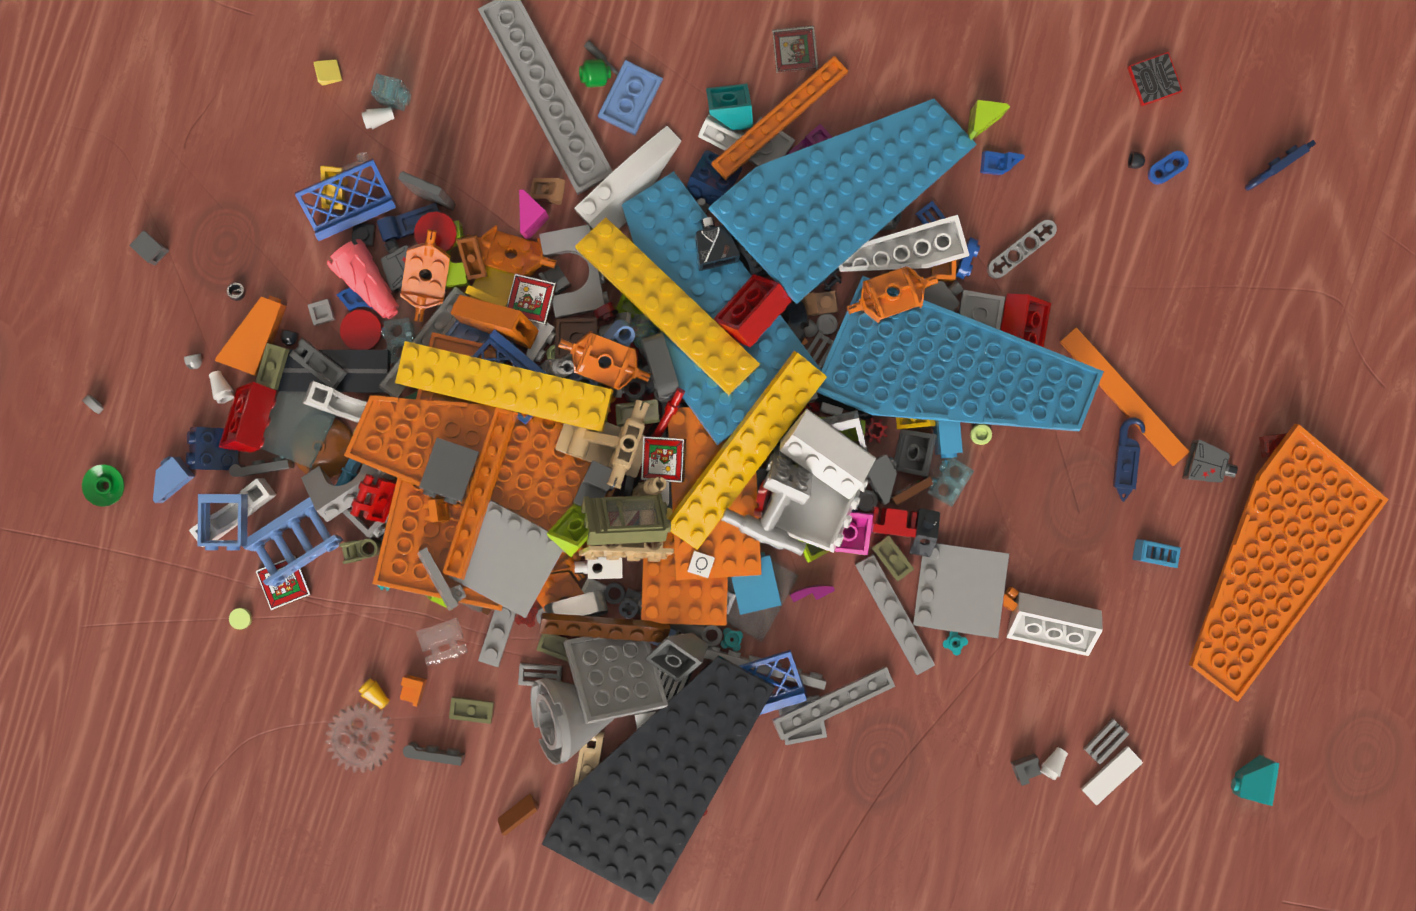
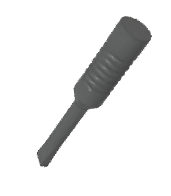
M589 40L584 47L596 59H603L606 66H610L611 71L618 76L619 72Z

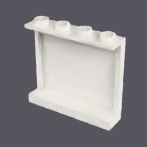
M813 474L810 498L806 500L804 505L791 500L790 504L785 506L776 527L787 531L790 537L834 553L836 546L840 547L844 538L843 530L850 526L852 520L850 514L853 509H857L860 502L858 496L861 491H865L868 480L865 478L859 489L848 499ZM772 495L766 505L763 515L761 516V520L772 500Z

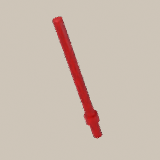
M677 388L673 398L667 402L664 408L665 413L652 437H662L672 416L676 415L680 408L679 403L685 394L683 389ZM642 463L638 475L634 479L633 488L636 486L639 478L642 475Z

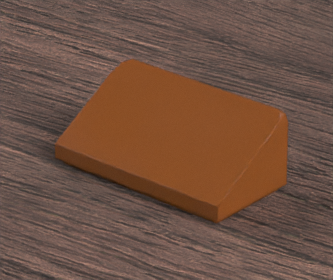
M465 235L457 238L456 241L467 279L487 277L488 274L477 235Z
M531 794L527 795L498 818V824L503 836H506L538 811L539 804Z

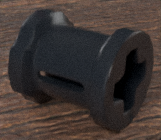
M633 598L624 599L619 606L620 615L625 618H633L639 610V604ZM627 603L635 607L631 613L623 609Z

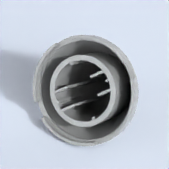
M548 678L535 680L536 684H532L530 699L534 727H539L543 737L539 739V743L548 760L554 765L567 762L614 720L609 719L586 724L575 684Z

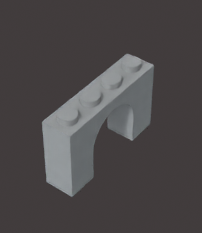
M589 224L539 234L545 257L568 253L577 254L584 258L589 266V277L582 288L574 292L554 296L552 303L556 318L592 313L600 306L609 303L607 291L603 292L602 283H605L604 275L575 248V245L591 231Z
M362 464L359 474L352 481L341 486H333L329 476L319 466L301 477L316 511L328 522L351 507L353 499L357 497L360 490L358 486L364 480L366 474L374 477L372 481L374 485H376L379 477L392 480L395 476Z

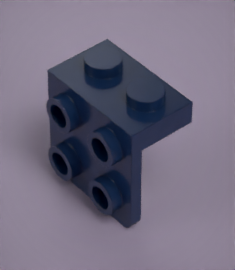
M706 150L692 172L686 188L694 198H703L707 204L712 205L734 186L742 172V167L725 180L711 165L720 155Z
M190 427V431L187 432V444H190L189 452L186 453V464L189 465V469L229 470L232 465L238 464L239 451L219 447L224 428Z

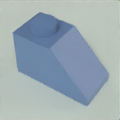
M169 456L161 461V466L156 470L153 501L155 503H164L195 477L180 457Z

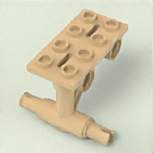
M636 400L632 415L626 420L624 426L619 427L606 422L604 432L564 423L555 449L588 462L596 461L611 468L612 472L607 484L613 486L615 478H617L614 487L621 489L625 475L634 478L638 475L642 463L644 436L642 434L645 428L643 421L650 404L644 402L640 410L642 401Z
M656 477L638 483L632 490V496L658 495V493H661L666 488V480L663 477ZM654 510L639 511V525L654 524ZM638 511L623 512L625 526H627ZM620 516L611 526H621ZM663 542L590 545L580 550L579 556H585L586 560H597L598 557H606V560L615 561L619 560V558L627 557V561H640L641 558H648L649 562H659L661 559H667L668 555L673 554L674 549L663 548Z

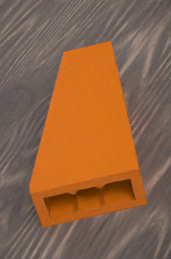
M270 295L268 299L260 297L219 352L215 361L257 376L266 344H273L287 306L280 304L281 299Z
M463 295L458 296L450 312L462 324L489 334L495 329L508 341L531 349L539 333V330L521 311Z

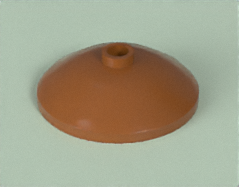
M330 416L310 418L303 422L293 435L291 443L293 459L305 474L319 466L329 478L335 477L342 473V467H345L349 460L344 454L353 435L349 428L336 418ZM318 443H321L323 446L320 451L316 448Z

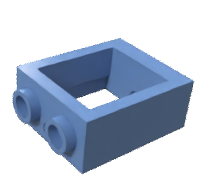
M198 494L197 546H205V550H219V546H227L226 550H240V546H247L248 494ZM210 503H238V540H210Z

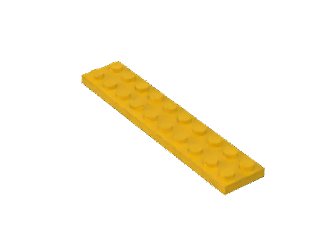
M605 217L575 245V248L728 395L759 367L760 363L608 218Z
M407 341L404 342L395 380L397 384L599 432H604L613 394L612 389Z
M793 351L668 518L671 521L672 533L695 549H699L722 518L726 508L732 505L827 378L825 374L798 352Z

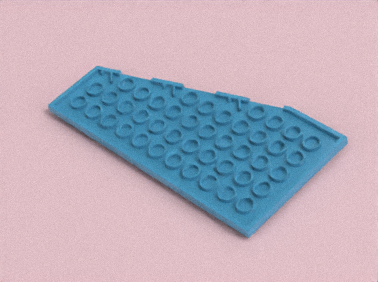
M931 99L759 165L709 207V210L774 281L781 284L788 296L797 304L977 144L969 139L968 134L935 99Z
M675 172L670 173L622 204V210L633 243L712 319L751 277L740 260L737 263L708 270H698L695 236L697 231L703 230L701 220L707 218V215ZM781 315L774 320L772 325L766 329L751 348L740 344L760 365L730 395L720 388L663 333L679 388L685 391L682 398L716 445H719L731 436L793 351L798 352L823 372Z
M862 276L850 305L857 303L861 299L863 281L870 278ZM892 287L887 290V293L895 297L899 294V291ZM923 300L922 308L918 306L881 319L880 323H877L864 311L860 310L849 314L847 310L822 368V373L827 378L816 392L875 416L1080 431L1104 371Z

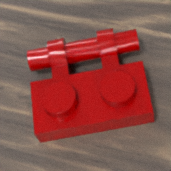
M366 474L364 480L358 486L360 490L357 497L351 503L352 509L350 514L357 517L360 510H364L363 517L365 519L385 523L390 511L397 481L379 477L376 485L372 484L374 477ZM367 493H372L369 502H365Z

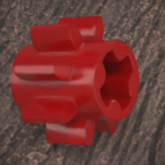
M870 418L871 424H865V428H867L865 436L869 437V443L873 439L880 443L881 436L887 437L884 429H887L888 426H882V419L874 423V419ZM872 425H874L875 428H880V431L877 433V437L875 434L870 433V430L873 429Z

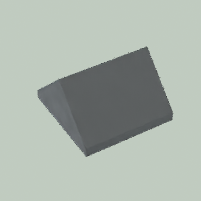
M901 429L894 458L897 465L895 470L928 477L937 435Z

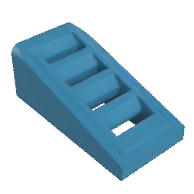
M1137 539L1135 541L1133 560L1178 568L1181 547ZM1152 547H1154L1153 556L1151 559ZM1161 548H1163L1161 560H1159ZM1171 550L1170 561L1167 562L1168 552Z

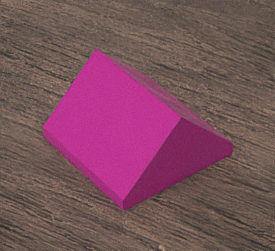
M519 190L520 233L525 239H530L550 217L524 190Z
M851 512L852 520L850 526L844 528L842 544L840 547L836 546L835 551L868 555L873 514Z

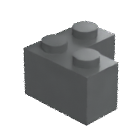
M592 461L573 500V504L582 507L584 496L602 498L605 497L608 490L612 491L617 481V478H615L613 486L607 484L612 469Z

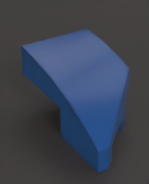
M984 151L982 152L980 173L1003 175L1005 172L1010 171L1019 161L1023 160L1025 155L1011 152L1004 154Z

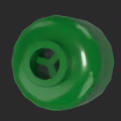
M603 59L585 60L582 66L579 67L580 81L588 88L603 87L606 85L607 80L611 78L610 66H606Z

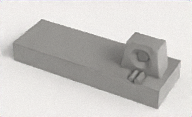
M427 547L419 551L417 555L448 610L450 611L459 605L458 602L466 597L462 586L457 585L449 588Z

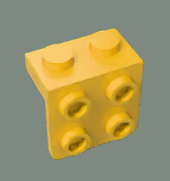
M485 266L488 276L475 279L473 286L468 285L465 293L470 298L507 307L515 274Z

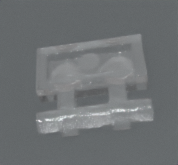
M458 618L416 632L422 652L430 649L432 652L431 656L425 658L427 666L434 663L436 665L441 664L443 660L452 657L455 659L460 657L461 654L468 652L465 644L458 646L456 640L464 638ZM449 643L450 649L440 652L439 646Z

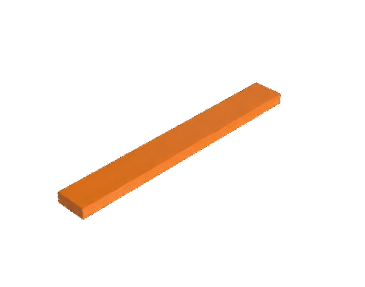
M833 56L718 156L711 165L726 180L841 80L849 70Z
M1077 327L1060 341V344L1075 360L1104 371L1099 382L1101 389L1128 418L1135 417L1144 423L1145 433L1142 434L1171 466H1175L1189 453V450ZM1134 424L1141 431L1140 426Z
M498 407L495 409L442 571L443 574L462 580L465 579L518 415L514 411Z

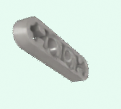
M1044 220L988 264V275L991 278L999 279L1056 234L1057 226L1051 220ZM1042 225L1044 227L1049 226L1051 228L1049 230L1050 235L1045 233L1040 238L1036 235L1044 229ZM1027 237L1035 240L1034 248L1029 249L1025 246L1024 241ZM1015 250L1018 252L1019 259L1016 262L1009 260V251ZM1001 257H1003L1006 265L1000 269L1001 274L999 272L994 273L992 271L994 269L993 264L996 266L1003 262Z

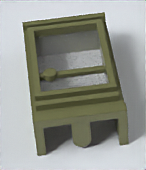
M661 493L649 496L602 498L584 496L581 512L586 513L584 526L589 529L587 545L664 542L668 532H671V521L666 517L667 504L663 502Z

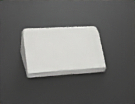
M708 115L698 137L725 151L745 133L738 129L732 130L715 117Z

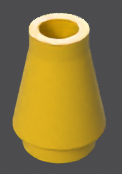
M371 678L358 690L361 693L360 696L380 709L384 708L390 701L377 681H373Z

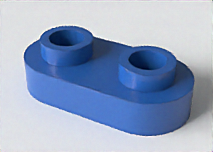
M1182 151L1172 152L1149 168L1148 179L1156 185L1165 183L1187 168L1189 163L1187 155ZM1173 160L1178 161V166L1173 165ZM1156 171H1159L1161 173L1160 178L1156 177Z
M972 237L969 238L966 244L969 256L960 259L956 270V277L964 279L965 276H970L973 265L970 263L973 256L977 257L981 245H978V240Z

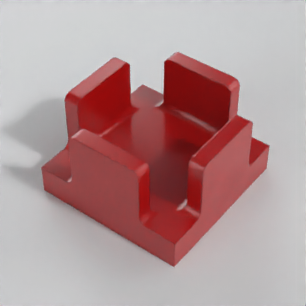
M872 507L873 521L871 532L916 538L917 512L910 511L909 524L906 527L908 515L906 510L882 508L880 523L878 524L879 507Z

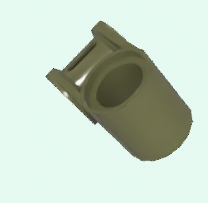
M377 538L339 543L344 556L343 564L378 556L382 545L381 541ZM369 542H371L375 547L373 553H370L367 550V545Z

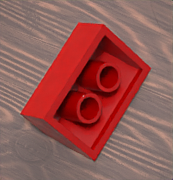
M753 274L714 317V320L734 340L751 348L792 300L780 283Z
M1007 293L1004 303L1003 320L1000 325L1001 331L1044 347L1052 303L1029 294Z
M256 382L236 388L219 444L220 448L251 453L263 446L265 441L263 435L271 421L269 415L271 409L276 404V390Z

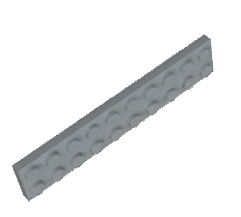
M493 0L478 8L577 195L601 183L613 171L521 0Z

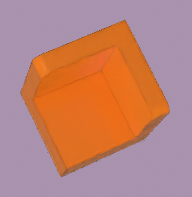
M956 260L931 267V276L936 275L938 282L942 280L943 282L952 283L956 280Z
M409 674L403 676L401 681L403 688L400 699L412 702L413 706L416 707L420 705L427 679Z

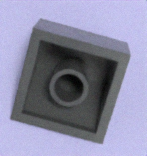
M887 454L876 458L866 477L880 504L889 503L897 475L895 470L897 465L894 459L888 457Z
M693 633L668 636L651 651L645 660L680 682L703 662L709 644Z

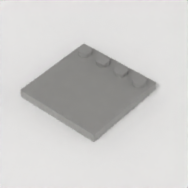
M491 500L465 579L462 580L450 575L449 578L526 618L563 550L547 536L548 530Z
M936 543L930 557L922 556L913 625L999 638L1009 553Z
M592 637L565 640L564 647L586 724L657 710L668 706L658 668L645 660L646 656L652 651L650 642Z

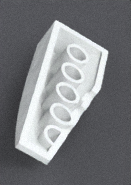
M668 126L663 128L574 208L576 213L592 229L605 217L620 229L626 223L622 204L657 181L662 170L680 145L681 140Z
M955 215L870 240L840 265L839 270L840 272L896 270L905 266L912 269L930 268L968 257L969 252L959 217Z

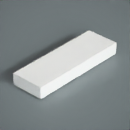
M1126 746L1092 777L1081 790L1095 805H1098L1143 762Z

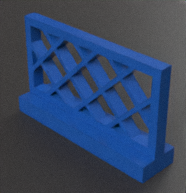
M370 159L295 192V196L313 227L318 241L396 208V201L393 195H391L374 159ZM372 166L375 172L373 180L360 176L364 168ZM351 176L356 178L353 189L341 185L343 177ZM359 180L371 184L368 194L356 190ZM330 184L337 187L334 197L321 193L323 186ZM373 185L383 188L386 195L379 198L370 195ZM339 188L352 192L348 202L336 198ZM307 193L317 195L315 204L305 203L302 195ZM354 193L366 197L363 205L351 204ZM320 197L332 201L329 211L317 207ZM334 202L347 206L345 212L340 215L331 212ZM315 210L327 214L324 222L316 224L313 218Z
M495 329L489 335V339L472 356L479 358L482 355V359L497 363L509 361L514 367L547 374ZM489 346H492L497 351V358L485 359L484 352ZM516 412L518 413L517 418L525 425L533 417L528 414L524 417L519 412Z
M791 650L739 665L741 668L778 687L776 692L772 693L760 715L807 701V691L802 683ZM789 658L790 666L787 670L777 666L780 659ZM765 664L771 667L767 676L756 672L760 665ZM774 669L785 674L781 683L770 678ZM787 676L796 679L798 686L790 688L783 684Z

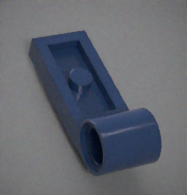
M437 203L398 216H387L377 220L383 242L386 243L392 239L398 240L413 235L416 223L423 215L429 212H440Z

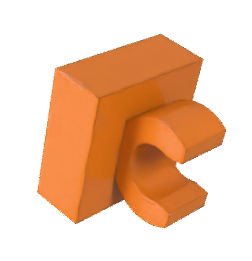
M444 499L429 500L428 504L423 505V509H429L430 516L424 517V520L431 522L449 521L447 502L443 501Z
M1009 586L1005 591L1003 606L1010 611H1014L1018 606L1013 599L1019 592L1013 587Z

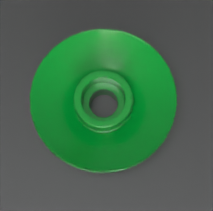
M94 466L83 477L82 492L85 498L93 505L100 507L113 505L119 501L124 493V478L113 466ZM105 482L109 483L108 489L104 488Z

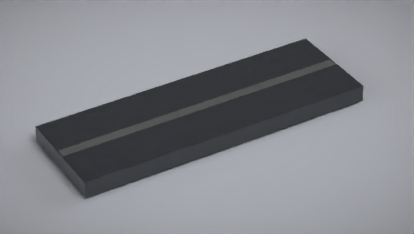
M289 349L280 384L276 392H307L310 383L313 381L327 386L289 355L292 350L296 349ZM306 350V351L304 352V354H303L304 357H305V356L307 355V353H308L307 350ZM319 350L347 372L335 389L340 393H386L378 385L390 371V350Z

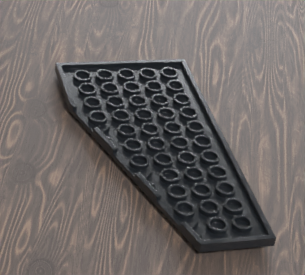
M718 655L693 680L667 701V707L658 709L629 738L624 740L586 777L572 787L546 834L542 845L653 904L771 696L775 685Z

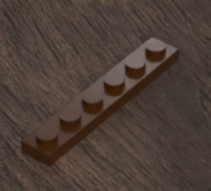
M542 613L540 622V634L661 643L669 636L670 624L646 620Z

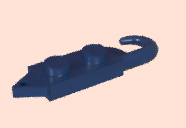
M1312 140L1300 147L1294 145L1285 151L1286 156L1280 159L1278 156L1269 162V168L1250 180L1245 185V190L1249 191L1269 177L1280 172L1309 152L1310 148L1316 145V142Z
M1135 417L1128 418L1121 424L1117 445L1113 487L1116 488L1122 502L1127 499L1133 489L1136 490L1140 456L1139 443L1128 438L1129 426L1137 424L1140 426L1141 432L1145 433L1144 423Z

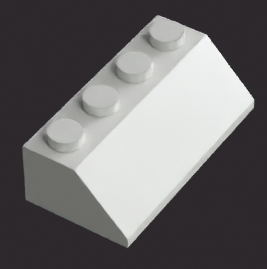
M808 409L803 412L780 440V451L848 499L863 484L876 460V457Z
M1019 592L1015 600L1018 606L1011 613L1007 638L1089 656L1103 630L1102 611Z

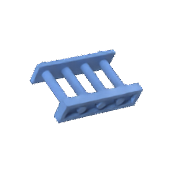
M309 497L247 537V546H243V548L258 553L270 574V577L265 579L263 583L277 587L286 581L285 578L326 551L331 552L338 548V544L343 539L338 535L334 534L331 536ZM306 516L311 518L323 539V542L314 548L300 526V520ZM288 528H292L306 552L297 559L294 558L282 537V532ZM269 540L276 542L288 563L287 566L277 571L264 548L265 543Z

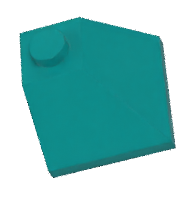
M748 84L706 88L710 115L732 130H745L753 127L752 104Z
M1264 755L1257 756L1235 772V778L1231 781L1232 793L1244 799L1273 806L1279 763Z

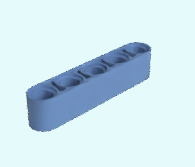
M617 320L603 337L628 347L635 338V332L627 321ZM622 329H627L624 335H619ZM603 356L598 362H600L601 367H608L611 364V359ZM574 372L568 378L578 382L581 379H587L586 383L591 385L599 383Z

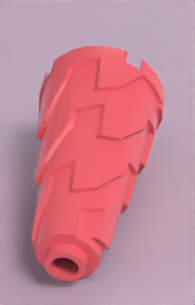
M355 239L358 243L356 245L352 241L346 243L330 256L333 263L327 261L328 267L339 278H342L353 291L359 294L382 318H393L399 312L397 310L399 305L391 294V289L381 276L366 244L361 239Z

